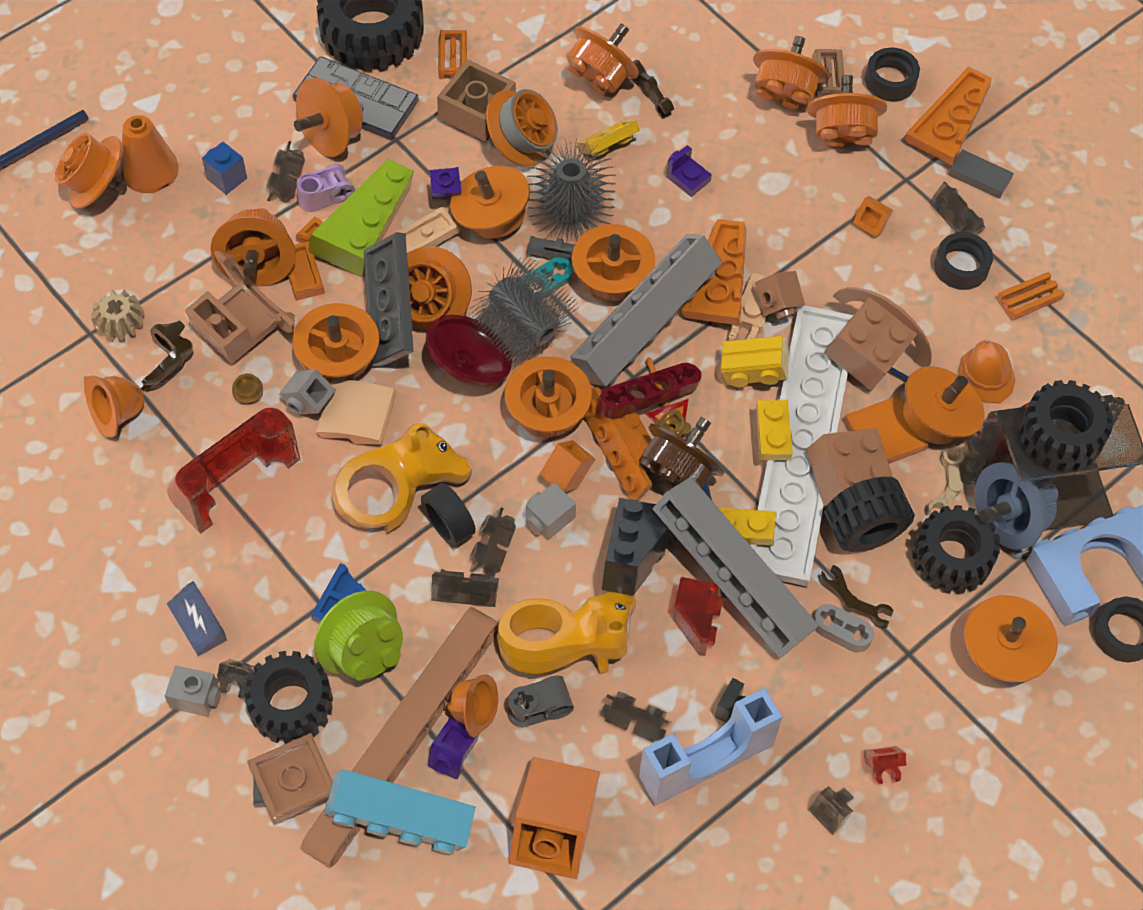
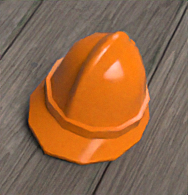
M983 340L977 343L975 348L970 349L962 356L958 370L959 375L964 376L968 380V383L977 392L983 403L1001 404L1013 393L1016 379L1011 360L1009 359L1008 352L1000 344Z
M95 375L84 377V393L87 405L98 431L105 437L117 436L119 425L137 415L142 409L144 396L141 388L134 382L122 377L107 376L100 378Z

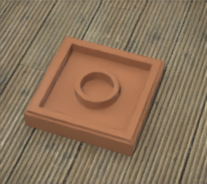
M312 733L247 761L274 825L328 801L333 781Z

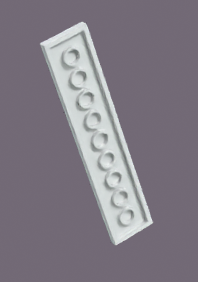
M810 306L798 308L789 350L788 379L783 380L780 400H788L792 459L767 460L757 509L776 511L774 546L750 544L780 581L808 586L810 582L824 506L806 449L823 434L837 433L848 374L845 369L824 354V352L854 316Z

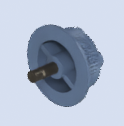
M999 462L986 467L978 477L975 487V503L979 518L984 523H993L996 528L993 534H999V543L1014 550H1022L1033 546L1040 539L1044 529H1047L1053 523L1054 517H1056L1058 490L1036 468L1027 465L1015 466L1010 463Z

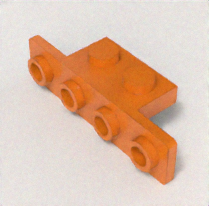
M592 387L591 404L584 417L628 498L639 501L652 486L644 468L640 465L641 456L652 439L636 412L618 418H608L602 415L597 408L601 391L598 387Z

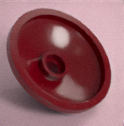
M444 315L435 319L427 330L426 345L432 359L443 372L453 379L471 386H494L505 380L512 368L511 354L508 357L506 356L510 351L504 354L508 347L503 349L506 343L499 347L503 340L496 345L501 338L499 337L495 340L498 334L491 338L495 331L488 336L492 329L487 331L488 326L483 329L486 326L485 324L481 326L482 322L474 321L475 319L463 315Z

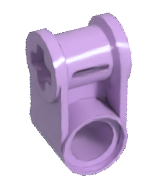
M332 164L324 169L304 174L297 180L299 206L309 212L344 202L355 191L353 184L347 181L345 169L340 164Z

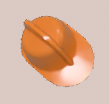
M484 674L476 679L459 682L452 692L451 701L447 704L448 710L452 712L457 722L465 725L468 734L472 738L477 737L487 728L496 716L499 703L497 684L493 677Z

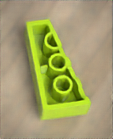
M387 159L311 234L308 252L362 277L365 272L364 250L381 241L410 190L414 170Z

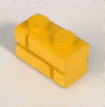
M783 336L722 342L721 371L727 385L745 387L748 383L756 382L772 385L776 384L779 380L788 379L789 351Z

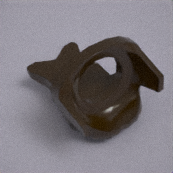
M180 320L170 324H155L151 328L150 333L153 340L168 356L142 380V391L164 382L176 370L181 368L184 360L192 353V342L180 336L185 328V325Z

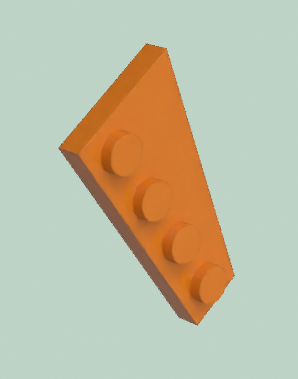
M967 67L906 132L905 141L953 166L991 86L992 78Z
M717 219L708 242L722 263L715 270L713 277L705 281L696 290L695 296L684 303L682 308L684 318L740 325L747 232L745 222Z

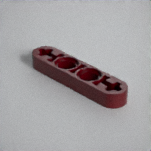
M680 363L607 387L600 394L597 402L598 411L608 418H618L692 393L697 389L702 373L697 366L691 363ZM655 383H664L669 387V389H660L656 386ZM630 391H639L645 397L637 398Z

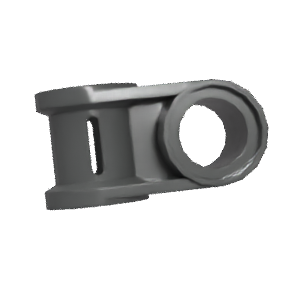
M551 676L536 683L517 687L510 693L508 699V718L513 725L521 728L565 717L574 710V705L563 676Z

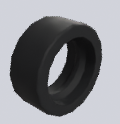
M895 47L883 48L876 51L869 58L864 80L868 90L876 97L887 101H899L909 97L916 89L920 66L918 60L904 49ZM882 67L898 68L908 76V79L900 82L887 81L876 70Z
M956 232L948 235L940 242L934 260L935 273L947 286L958 290H970L978 287L986 280L993 262L992 249L981 237L969 232ZM954 251L970 253L977 258L980 268L973 271L957 269L949 263L946 256Z
M440 483L421 496L422 507L438 534L449 545L457 546L475 534L476 527L470 512L450 486Z
M1128 596L1114 598L1105 604L1094 622L1093 635L1096 643L1107 656L1116 661L1127 663L1140 661L1143 659V642L1139 645H1129L1119 641L1111 633L1108 622L1112 616L1124 614L1138 620L1143 626V601Z

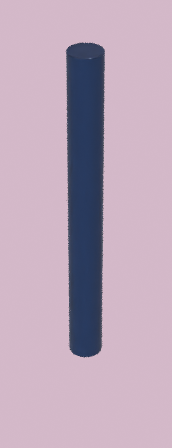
M82 109L0 155V169L89 119L88 115Z

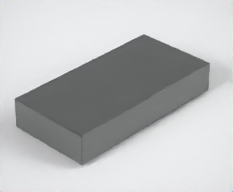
M962 149L950 168L948 175L997 198H1001L1014 173Z

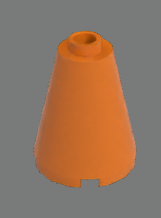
M136 115L128 118L123 124L121 176L129 188L140 193H156L161 191L160 187L167 183L170 186L178 175L179 165L177 158L148 117Z

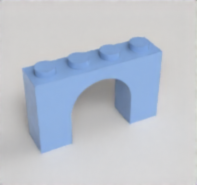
M1143 505L1133 509L1131 506L1124 507L1116 512L1113 517L1108 519L1099 517L1091 521L1085 528L1080 530L1071 528L1055 540L1049 541V539H1044L1032 547L1026 563L1064 627L1092 616L1101 603L1082 571L1080 555L1083 552L1101 548L1118 553L1128 561L1143 584Z
M763 688L735 702L729 721L717 732L699 743L682 748L673 733L643 748L639 778L656 806L772 747L783 716L767 690Z

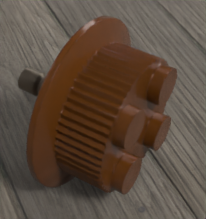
M700 417L696 427L692 429L686 440L659 425H649L648 429L654 438L642 454L640 465L652 473L658 472L661 474L658 479L668 487L674 488L676 485L692 477L702 489L710 475L721 477L724 474V470L713 459L696 447L704 436V432L711 425V422L707 419Z

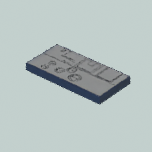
M322 56L318 58L301 82L302 84L307 79L316 77L326 80L331 85L334 83L345 84L353 91L360 103L363 116L362 129L392 141L419 101L418 94ZM301 84L298 86V88L296 89V91L293 93V100H294L295 102H296L297 93H298V90H299Z

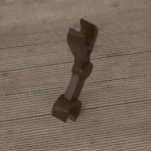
M634 60L633 63L636 65L639 75L635 79H630L643 83L646 89L651 92L656 101V111L661 118L671 115V111L674 110L671 100L663 97L657 86L656 79L647 74L639 60Z
M832 565L830 570L836 577L835 580L828 579L823 571L821 572V585L840 599L846 611L856 612L871 618L872 623L878 628L888 627L890 621L881 619L878 614L884 613L891 617L894 612L891 606L887 604L874 606L858 600L848 590L843 573L838 566Z

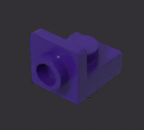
M686 145L680 151L673 152L667 161V178L692 197L711 182L712 174L691 158L692 148Z
M459 167L429 170L432 199H450L453 195H460L462 193Z
M449 718L432 742L428 767L458 779L462 772L463 763L477 743L479 735L472 738L464 724Z

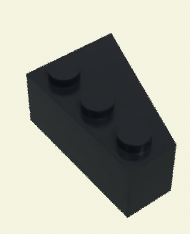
M619 498L605 560L601 590L634 596L651 574L657 560L663 558L667 547L677 539L652 509L656 504Z

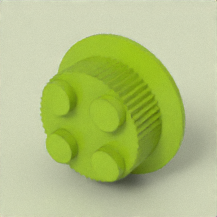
M377 591L356 592L336 603L320 622L315 635L314 651L318 662L332 673L347 674L358 681L371 679L384 672L388 667L396 665L401 657L400 650L403 646L402 640L404 638L402 628L397 622V612L394 604L388 597Z

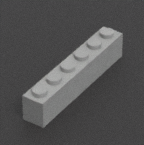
M686 234L570 356L575 365L585 373L591 384L606 387L618 378V373L637 358L638 352L646 343L655 339L661 327L676 316L677 310L686 301L695 296L696 290L705 281L713 277L715 270L722 261L704 235Z
M692 477L669 490L652 508L779 658H782L819 626Z

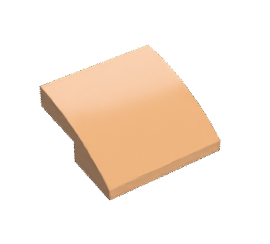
M332 380L331 386L336 391L324 405L316 431L321 438H349L354 445L382 444L396 390L384 385L363 381Z

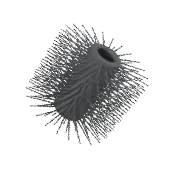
M567 148L566 155L561 156L562 161L559 156L557 157L555 153L553 154L560 161L559 164L548 156L546 158L555 164L554 166L550 163L540 162L550 169L529 167L546 173L543 175H549L527 176L544 180L528 184L543 188L538 191H530L533 194H541L543 197L529 199L528 201L534 202L535 200L545 203L538 207H528V209H547L543 213L531 216L538 217V215L552 214L548 218L537 222L538 224L556 217L549 225L551 226L557 220L558 222L560 220L561 224L563 222L562 229L564 228L565 230L566 227L569 233V226L571 224L572 237V224L574 231L577 225L576 236L577 230L581 226V224L579 225L580 222L590 230L583 223V219L594 227L596 226L586 217L604 223L605 221L594 217L592 214L614 216L596 210L600 208H615L614 206L608 207L599 204V202L604 200H615L599 195L606 192L614 193L615 191L613 190L608 191L600 187L607 184L615 185L616 183H607L599 179L616 175L596 174L601 170L613 167L591 169L597 164L610 159H604L601 162H595L587 166L590 161L601 155L600 153L595 157L593 156L586 163L585 161L583 163V160L581 159L580 161L578 156L577 159L574 157L577 155L575 149L573 158L570 150L569 158Z
M527 263L521 268L520 274L517 277L519 268L512 277L511 275L508 277L507 274L506 278H504L503 268V279L498 281L491 291H479L490 292L489 295H486L489 296L487 298L489 300L480 307L488 306L486 308L483 307L475 314L477 315L481 312L483 315L479 322L483 319L485 321L481 326L488 322L483 329L488 325L490 327L487 331L493 328L488 336L496 331L491 338L496 334L498 336L495 340L501 337L496 345L504 340L499 346L501 347L504 343H508L511 339L513 340L510 343L512 346H509L504 352L505 354L512 349L506 357L512 352H516L519 348L521 349L513 362L521 355L524 357L527 354V349L532 351L534 347L536 349L541 345L544 348V344L547 341L549 343V340L554 337L553 335L556 332H562L557 330L560 328L558 325L565 323V321L561 322L562 320L560 319H565L570 315H566L568 313L566 310L559 315L566 308L565 306L563 309L560 307L563 304H568L571 300L570 298L563 303L569 294L561 300L565 294L563 293L552 301L551 299L555 296L554 294L560 286L552 292L556 285L549 289L552 283L548 286L546 284L550 279L543 284L547 277L540 281L543 275L539 278L537 276L541 271L534 276L538 269L533 273L531 271L534 267L527 271L524 269Z

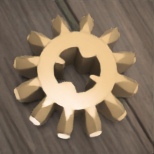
M113 289L108 297L100 294V302L93 303L91 320L100 336L106 335L110 341L118 336L119 339L124 341L125 335L130 334L135 337V329L142 328V318H144L143 307L140 306L138 298L135 295L129 296L125 289L119 295Z

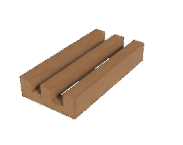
M815 49L814 60L822 65L821 56H824L825 68L830 75L826 83L827 87H823V85L817 86L816 98L823 95L841 93V77L844 75L842 49ZM831 56H835L838 87H833Z

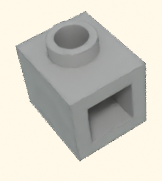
M316 369L296 371L279 395L286 401V406L292 412L299 415L314 414L320 412L336 390Z
M555 483L542 493H535L526 505V523L535 534H541L547 541L576 518V503Z
M175 665L164 696L171 709L209 717L212 706L216 707L219 702L221 687H219L213 673Z

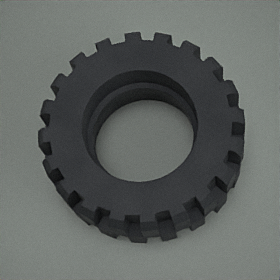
M317 0L318 5L316 8L321 41L330 55L334 56L342 64L347 62L351 68L363 67L365 71H372V68L388 69V65L391 64L396 66L403 62L404 57L409 58L422 41L421 37L424 35L422 0ZM370 11L390 15L385 20L376 23H360L352 20L356 15Z

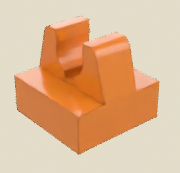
M867 196L864 198L852 223L878 237L882 234L893 210L874 198Z

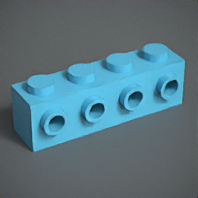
M342 769L334 775L324 815L334 817L333 823L354 827V823L368 826L367 832L374 835L387 836L388 832L401 835V842L421 845V841L434 844V851L454 854V850L464 849L467 846L476 806Z

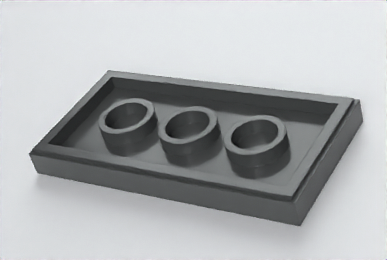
M396 232L364 250L367 311L377 325L379 332V346L376 355L371 361V366L381 367L414 352L406 233Z

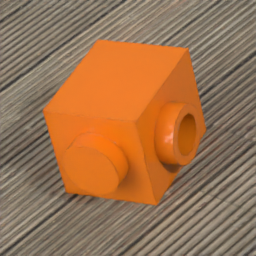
M573 440L558 443L539 474L548 480L547 484L549 486L555 483L564 492L571 491L579 487L596 459Z

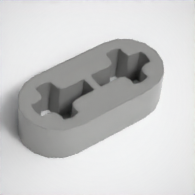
M824 604L816 610L814 620L819 626L815 631L819 635L853 652H863L868 649L874 636L873 628L868 622L832 604ZM828 615L834 618L833 623H830L829 626L824 625V619ZM857 630L863 633L859 641L852 639Z

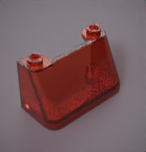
M272 407L265 408L253 415L183 466L169 480L167 494L171 503L200 534L213 525L209 511L210 508L216 505L215 499L209 492L255 458H258L266 468L271 465V462L278 461L284 463L288 469L301 460L292 421L282 411Z

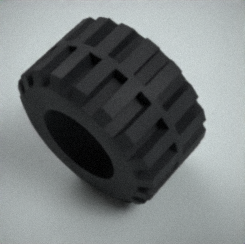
M1062 380L1054 381L1053 386L1047 383L1042 386L1040 391L1037 390L1030 400L1019 427V433L1022 434L1020 441L1022 445H1028L1026 453L1030 457L1036 456L1035 462L1042 466L1045 463L1049 465L1048 469L1052 471L1062 468L1063 473H1070L1073 467L1076 471L1084 469L1085 465L1090 466L1094 463L1113 428L1111 425L1113 415L1107 412L1110 406L1107 401L1102 402L1100 400L1102 395L1099 392L1095 391L1093 393L1089 390L1090 386L1083 383L1081 387L1076 385V381L1069 380L1067 384H1064ZM1052 419L1068 421L1080 433L1073 434L1062 431L1053 423Z
M886 476L870 478L846 488L835 496L825 509L826 518L840 548L849 552L870 550L890 542L902 534L913 523L915 517L899 481L894 477Z
M955 505L953 510H950L949 506L941 508L940 512L933 511L929 518L924 520L914 543L912 555L913 559H916L914 563L916 571L922 570L920 577L924 581L928 579L932 581L931 587L935 589L938 586L943 587L944 593L950 594L952 590H956L957 594H964L966 588L970 592L976 590L978 585H982L990 575L1000 553V546H998L1000 538L999 534H993L996 529L993 523L987 524L982 522L979 516L974 513L976 509L969 507L966 511L962 510V505ZM944 541L958 542L969 550L972 557L965 559L953 557L942 548L940 543Z
M286 651L278 652L279 657L273 658L272 655L265 657L266 663L261 665L258 662L253 667L255 675H248L246 679L248 686L244 687L245 704L254 727H258L259 733L262 736L266 737L269 735L271 741L278 743L281 738L287 744L293 741V739L301 738L310 733L315 737L319 734L318 726H326L328 723L327 715H331L333 710L331 703L333 696L327 673H324V669L319 662L314 663L313 657L306 654L302 658L301 653L298 651H293L292 656H287ZM298 686L308 691L305 700L295 708L283 710L275 708L270 704L275 693L284 687Z

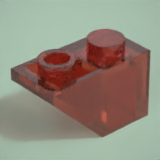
M680 577L673 621L697 654L705 656L707 646H714L718 627L711 625L713 616L720 617L723 597L717 596L719 587L715 583Z

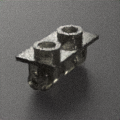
M288 141L284 150L278 149L273 165L277 166L276 172H271L266 184V188L270 189L267 201L271 200L273 194L279 196V199L283 202H289L295 196L298 179L289 176V174L300 177L305 157L302 151L289 149L292 141Z
M944 181L929 203L955 232H975L980 234L986 228L984 219L979 218L972 209H969L968 204L958 194L956 188H951Z
M500 507L492 515L488 514L485 517L480 531L483 532L481 541L475 544L470 554V559L473 562L469 572H474L477 568L481 567L484 569L483 573L485 575L495 577L496 573L501 571L507 551L497 547V544L506 548L509 547L516 530L513 517L507 515L501 517L504 508Z
M441 569V572L435 571L432 574L431 601L496 607L499 578H494L493 574L483 575L474 573L470 574V578H465L464 572L445 571V569Z
M618 691L616 696L607 694L606 697L613 701L611 706L605 703L600 713V716L605 718V722L627 730L633 719L637 721L633 734L645 738L652 743L665 738L667 730L662 729L663 723H672L671 720L665 718L666 711L650 704L647 709L635 705V697Z

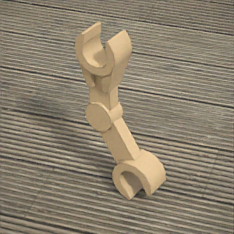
M945 449L942 455L941 463L948 473V487L944 493L930 502L927 516H929L934 508L941 509L945 506L950 508L953 499L962 490L963 484L960 480L959 467L964 459V454L960 449H958L956 454L957 461H952L948 458V449Z

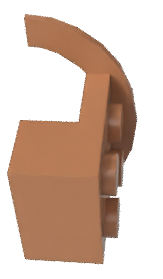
M215 251L214 255L217 261L234 282L235 286L218 300L207 291L186 308L185 312L193 328L228 362L233 364L277 326L287 333L293 332L295 329V315L292 312H284L267 298L243 274V270L230 254Z
M859 287L839 289L833 295L843 305L851 301H862L864 304L840 331L824 354L871 391L887 374L912 341H914L917 350L915 362L922 367L930 366L932 351L923 330L899 305L883 295Z

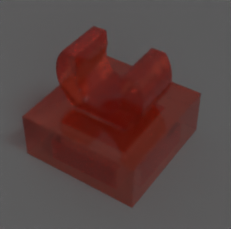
M897 746L864 750L865 764L873 769L872 776L878 784H883L882 773L887 769H891L892 779L895 782L901 780V771L898 767L907 766L906 752Z

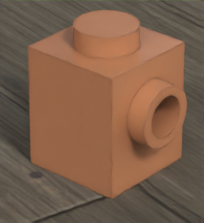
M796 271L774 273L755 282L764 316L777 315V319H783L795 315V309L805 306Z

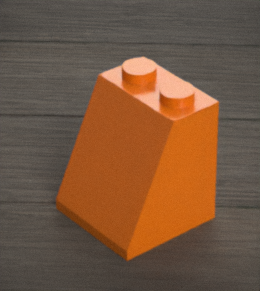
M537 757L532 758L515 816L509 864L577 879L596 798L600 771Z

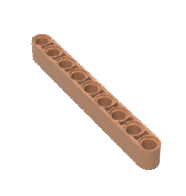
M470 607L464 613L352 769V772L391 783L396 780L448 706L447 704L451 701L455 686L467 679L498 633L499 622L474 607ZM325 807L305 835L301 849L331 868L344 854L363 825L354 823V827H346L333 823L334 817L324 815Z

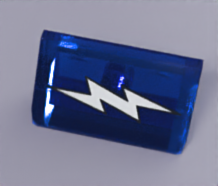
M194 581L187 584L167 603L168 608L197 656L227 641L223 628Z

